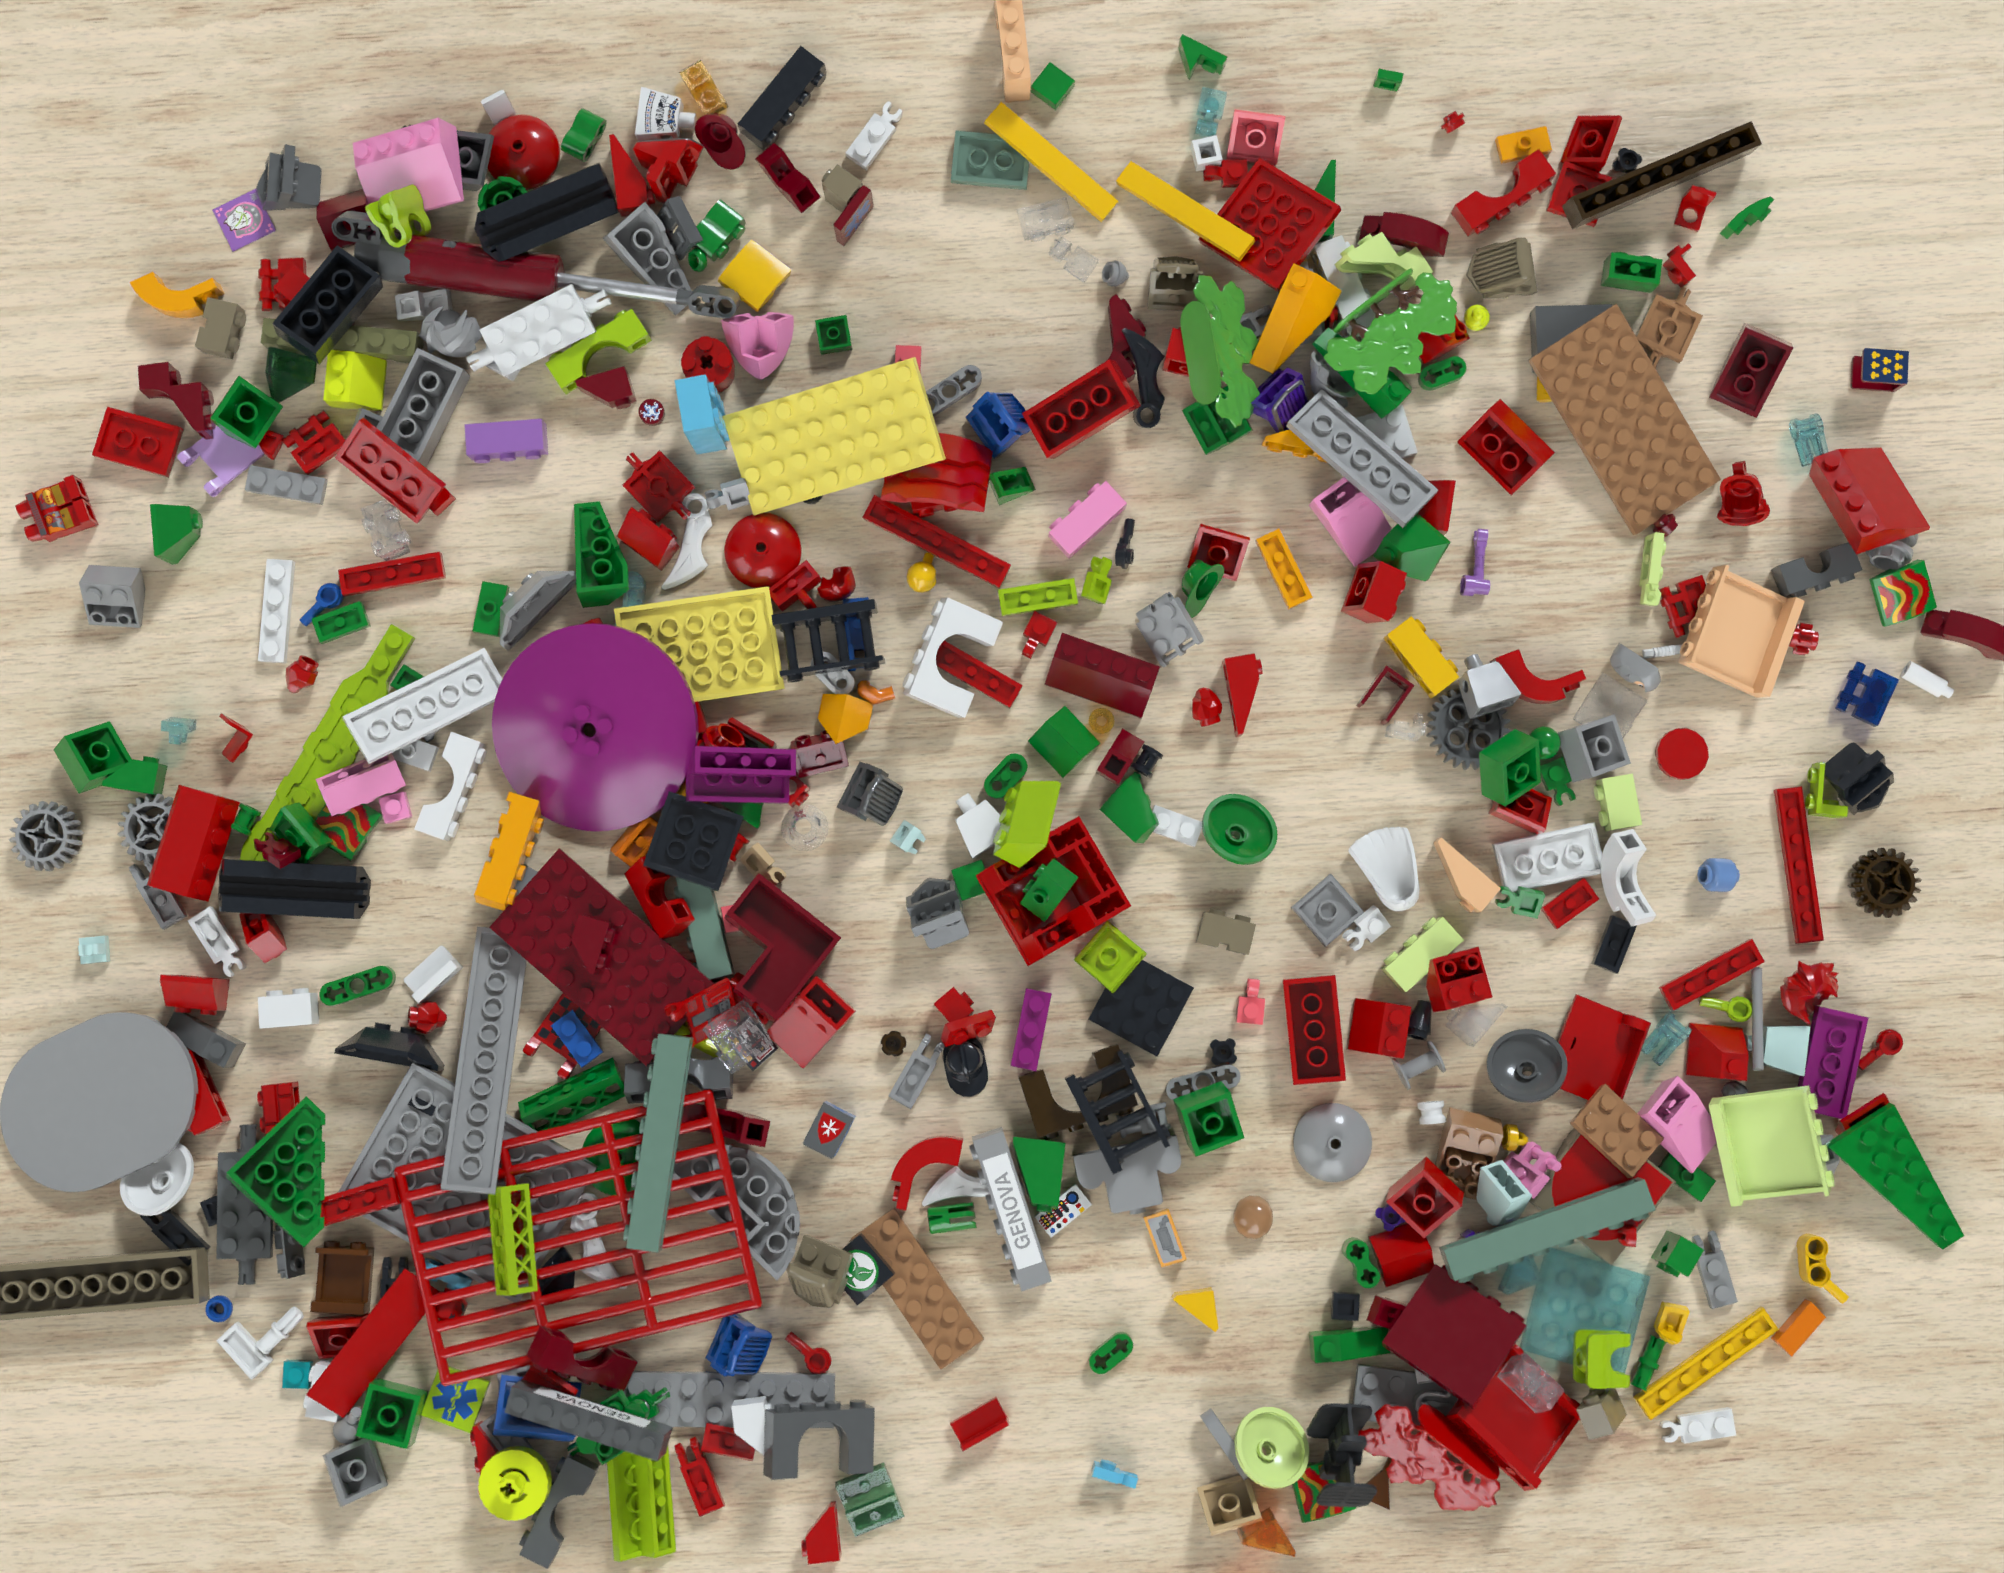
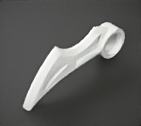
M698 493L687 495L682 502L688 509L691 501L699 500L702 502V510L697 514L691 513L690 516L684 512L688 518L680 553L671 573L662 585L663 590L689 581L708 566L703 558L701 545L704 535L713 525L706 499Z
M955 1166L941 1176L931 1187L922 1205L927 1206L957 1197H985V1195L990 1193L987 1184L981 1185L979 1177L970 1176L964 1173L958 1166ZM1020 1182L1023 1194L1025 1196L1024 1185L1022 1184V1182Z
M589 1192L583 1193L576 1204H580L583 1199L592 1201L598 1199V1197ZM599 1210L592 1211L589 1214L584 1213L572 1216L570 1228L578 1232L598 1227L595 1216ZM601 1237L582 1241L584 1248L583 1258L606 1252ZM611 1262L581 1269L583 1273L598 1282L620 1276ZM628 1286L620 1287L619 1289H626Z

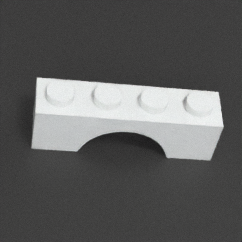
M454 732L450 733L442 757L448 761L453 770L454 782L452 789L442 801L423 805L414 830L446 841H450L451 837H455L459 828V823H457L460 813H464L468 804L467 793L469 788L472 789L477 780L476 769L478 764H482L486 757L487 751L484 749L486 744Z

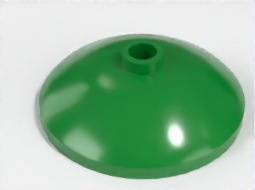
M1241 794L1222 795L1214 799L1203 814L1202 831L1207 843L1215 853L1227 861L1241 865L1256 864L1266 859L1275 848L1278 837L1276 823L1270 812L1253 798Z
M631 1119L612 1124L615 1140L640 1134L641 1122ZM601 1127L591 1130L582 1148L604 1143ZM637 1146L618 1150V1153L622 1156L621 1166L638 1162L635 1160ZM607 1153L585 1158L598 1166L595 1172L610 1169ZM633 1174L624 1176L627 1192L635 1190V1187H631ZM613 1179L592 1184L596 1189L605 1194L616 1195Z

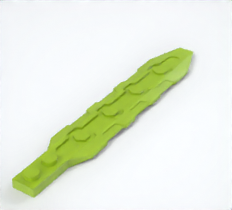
M391 624L365 668L342 681L330 701V707L315 732H311L303 745L304 750L288 776H285L275 791L276 796L262 819L257 821L251 831V835L244 842L240 860L267 861L263 858L262 852L255 850L254 839L257 838L260 841H265L264 833L266 832L274 835L269 828L282 807L300 802L313 819H316L326 804L316 779L353 764L356 760L355 755L360 749L343 721V716L388 695L389 681L414 642L415 637ZM274 835V840L278 841L279 839Z

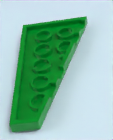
M1886 1104L1824 1144L1841 1158L1847 1166L1851 1167L1880 1196L1892 1204L1900 1214L1912 1222L1937 1247L1943 1250L1964 1236L1894 1104Z

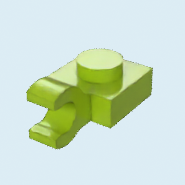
M1093 556L1091 560L1093 572H1087L1081 593L1082 597L1098 604L1106 603L1112 581L1107 578L1112 566V560L1106 557L1100 559Z

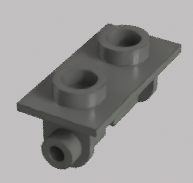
M275 1225L276 1230L273 1231L275 1248L283 1249V1254L276 1255L277 1273H280L281 1278L286 1279L305 1275L303 1247L279 1225Z

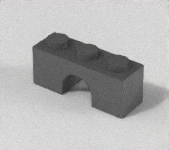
M1849 542L1819 553L1822 560V570L1820 573L1809 570L1804 557L1778 565L1771 569L1780 595L1799 598L1807 595L1806 590L1815 588L1817 592L1831 587L1830 582L1839 580L1841 584L1855 579L1854 574L1862 571L1858 556Z

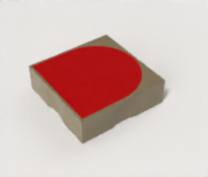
M1573 1128L1555 1155L1557 1161L1561 1163L1560 1170L1555 1172L1552 1169H1547L1545 1171L1550 1180L1535 1199L1531 1198L1529 1202L1540 1211L1638 1177L1645 1179L1656 1209L1676 1181L1648 1159L1632 1178H1627L1585 1137ZM1632 1218L1624 1221V1226H1636L1638 1232L1648 1218L1634 1221ZM1607 1227L1598 1230L1599 1235L1584 1239L1581 1236L1575 1238L1602 1261L1610 1265L1615 1262L1626 1248L1617 1240V1238H1624V1234L1617 1233L1620 1228L1609 1230Z

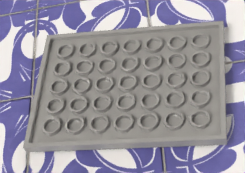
M413 1062L338 1193L389 1177L395 1178L394 1169L397 1166L445 1155L455 1084L423 1065ZM416 1097L428 1102L429 1104L426 1106L419 1105L416 1102ZM411 1098L413 1104L419 1109H426L431 1105L436 1106L433 1115L429 1116L408 1105ZM506 1114L503 1140L538 1132ZM550 1139L510 1149L509 1154L512 1165L571 1150ZM584 1158L516 1175L515 1180L516 1184L529 1183L530 1189L594 1173L598 1166ZM444 1166L406 1175L409 1191L441 1183ZM504 1179L497 1180V1186H506ZM586 1186L530 1199L531 1215L576 1205ZM451 1191L411 1202L414 1215L417 1217L488 1199V1194ZM401 1203L361 1215L409 1242ZM489 1210L417 1227L420 1242L423 1243L490 1226ZM568 1218L532 1226L534 1242L557 1237ZM491 1237L427 1253L445 1264L493 1253ZM549 1250L535 1253L536 1269L540 1268ZM494 1264L461 1272L479 1283L495 1280ZM528 1283L520 1284L518 1288L526 1287ZM525 1293L503 1297L515 1303L519 1302Z

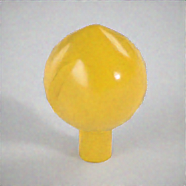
M925 553L922 561L914 563L907 571V583L916 592L924 593L930 591L936 585V570L932 565L934 555L931 553Z

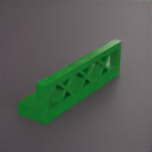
M612 1057L519 1101L521 1119L524 1124L536 1131L566 1125L625 1097L624 1081L620 1076L618 1065ZM615 1083L620 1087L619 1090L613 1093L605 1092L607 1087ZM585 1097H596L594 1102L589 1104L581 1103ZM564 1107L572 1108L571 1112L566 1115L557 1114ZM539 1119L548 1120L547 1124L536 1128L533 1122Z

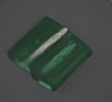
M884 1462L873 1466V1473L853 1474L835 1482L836 1490L845 1508L846 1517L855 1537L905 1517Z

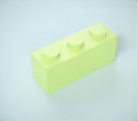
M1431 917L1422 925L1424 931L1418 936L1415 934L1411 935L1403 942L1405 948L1398 954L1395 951L1384 959L1383 962L1386 965L1381 970L1401 992H1407L1428 973L1430 959L1448 955L1464 941L1444 917H1438L1437 919Z

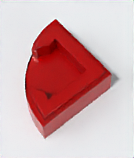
M267 430L261 439L259 446L262 452L271 460H275L280 451L284 435Z

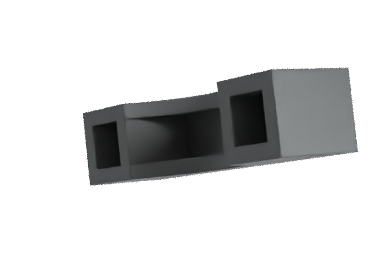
M715 1057L711 1060L691 1058L687 1083L697 1086L701 1091L711 1090L715 1100L733 1099V1067L731 1060L722 1057ZM641 1061L625 1064L624 1094L628 1104L644 1102L645 1092H650L651 1081L647 1080L648 1069L650 1065H654V1062L648 1066L644 1065Z
M569 1454L567 1458L562 1456L555 1469V1472L559 1474L555 1482H552L549 1496L543 1507L541 1506L533 1514L531 1520L535 1523L531 1531H525L519 1545L523 1546L519 1555L547 1569L550 1567L564 1540L555 1523L556 1507L562 1499L568 1496L584 1495L588 1491L600 1465L578 1454L574 1456Z

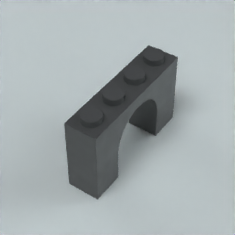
M856 1399L850 1400V1404L841 1405L839 1401H826L825 1406H816L815 1403L804 1402L800 1403L799 1407L790 1408L789 1404H775L774 1409H765L763 1475L771 1480L798 1478V1449L800 1440L811 1426L819 1422H831L838 1431L840 1441L839 1470L848 1475L873 1473L875 1408L866 1404L865 1400Z

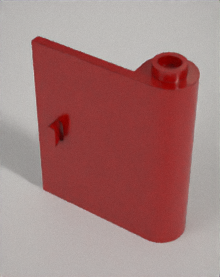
M1575 994L1557 1041L1563 1048L1567 1058V1075L1560 1089L1589 1100L1601 1085L1606 1084L1623 1100L1651 1023Z

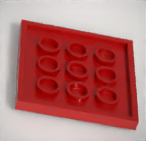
M1259 158L1217 213L1220 217L1254 237V244L1242 260L1238 261L1205 239L1199 237L1198 240L1200 244L1280 293L1293 263L1298 266L1301 265L1341 212V207Z

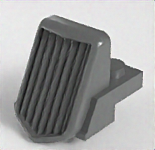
M285 144L281 154L269 153L265 162V170L256 186V193L263 206L262 210L316 208L319 205L321 168L318 165L299 162V157L295 156L296 146Z
M859 762L837 808L864 821L868 818L884 826L897 808L903 793V787L889 779V774L882 769L868 763Z
M927 878L911 896L906 897V907L911 918L913 934L915 937L923 935L930 949L938 948L969 935V928L963 913V903L954 879L949 881L946 879Z

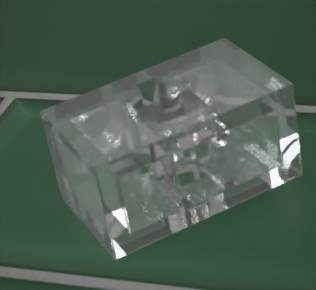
M1526 1353L1512 1356L1497 1376L1535 1413L1551 1410L1565 1391Z

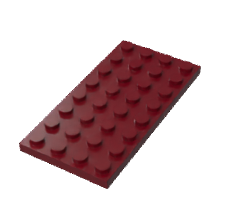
M561 848L552 855L515 897L513 905L509 904L506 910L489 927L646 1066L655 1058V1054L651 1053L653 1039H658V1034L661 1033L675 1035L687 1021L684 1015L679 1021L673 1022L670 1016L665 1014V1006L681 1002L715 984L666 940L660 939L659 935ZM579 914L614 923L612 929L615 930V936L612 944H607L604 954L608 955L607 963L604 970L599 971V974L588 973L571 941Z

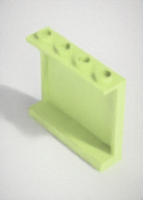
M1809 1086L1711 1099L1709 1109L1731 1207L1741 1206L1744 1200L1816 1192H1824L1825 1196H1829L1831 1187L1835 1186L1832 1170L1827 1171L1826 1161H1829L1827 1146L1821 1143L1820 1135L1824 1134L1821 1119H1816L1814 1110L1818 1109L1815 1093L1811 1094Z

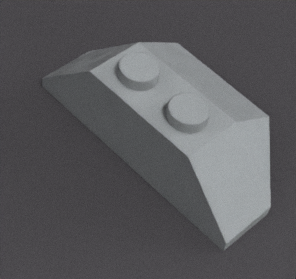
M537 571L535 574L530 573L521 582L522 586L516 592L512 591L504 598V604L500 607V645L509 651L576 585L575 571Z

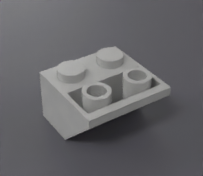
M89 565L79 582L89 625L141 628L145 586L141 568Z

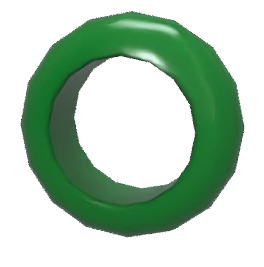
M694 248L689 252L688 262L690 267L696 272L704 271L707 266V257L704 251Z

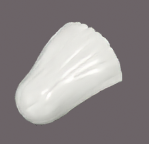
M1385 827L1374 830L1357 839L1350 846L1348 852L1372 884L1381 902L1393 911H1405L1413 907L1419 899L1420 889L1415 851L1408 829L1404 827Z

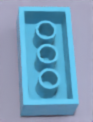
M706 375L675 380L683 431L696 454L726 450V441H730L725 420L722 418V416L726 415L725 408L714 382H709Z

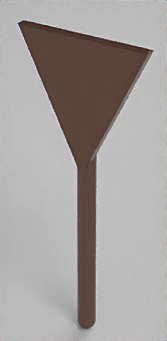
M1390 1457L1387 1458L1383 1469L1366 1483L1377 1487V1493L1371 1502L1389 1510V1478L1386 1468L1391 1463Z

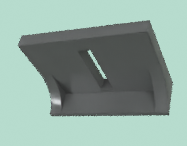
M677 196L667 199L657 216L662 221L669 242L680 261L685 258L694 245L703 241L681 197Z

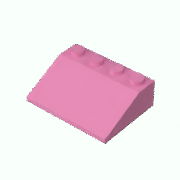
M439 117L353 143L355 168L368 204L378 201L381 196L393 190H398L411 184L415 185L419 190L425 212L464 201L457 128Z

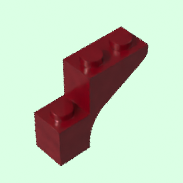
M1115 294L1110 298L1108 306L1112 353L1108 360L1117 362L1127 382L1130 383L1135 378L1136 373L1134 370H1136V366L1129 357H1124L1131 350L1122 333V329H1129L1145 338L1146 328L1139 319L1135 320L1131 315L1132 309L1124 298L1120 299Z
M169 362L138 366L139 390L148 399L166 398L174 401L192 428L203 439H213V430L216 428V424L210 419L212 416L211 405L214 404L211 390H208L202 382L181 384L180 372Z

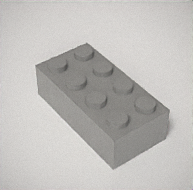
M417 348L377 429L426 467L470 376L463 368Z

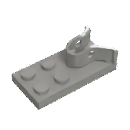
M1357 1364L1352 1404L1372 1407V1415L1368 1421L1377 1422L1374 1413L1383 1405L1389 1404L1392 1407H1407L1411 1412L1414 1424L1420 1425L1417 1412L1421 1405H1430L1446 1416L1458 1401V1398L1435 1382L1418 1384L1416 1373L1413 1371Z

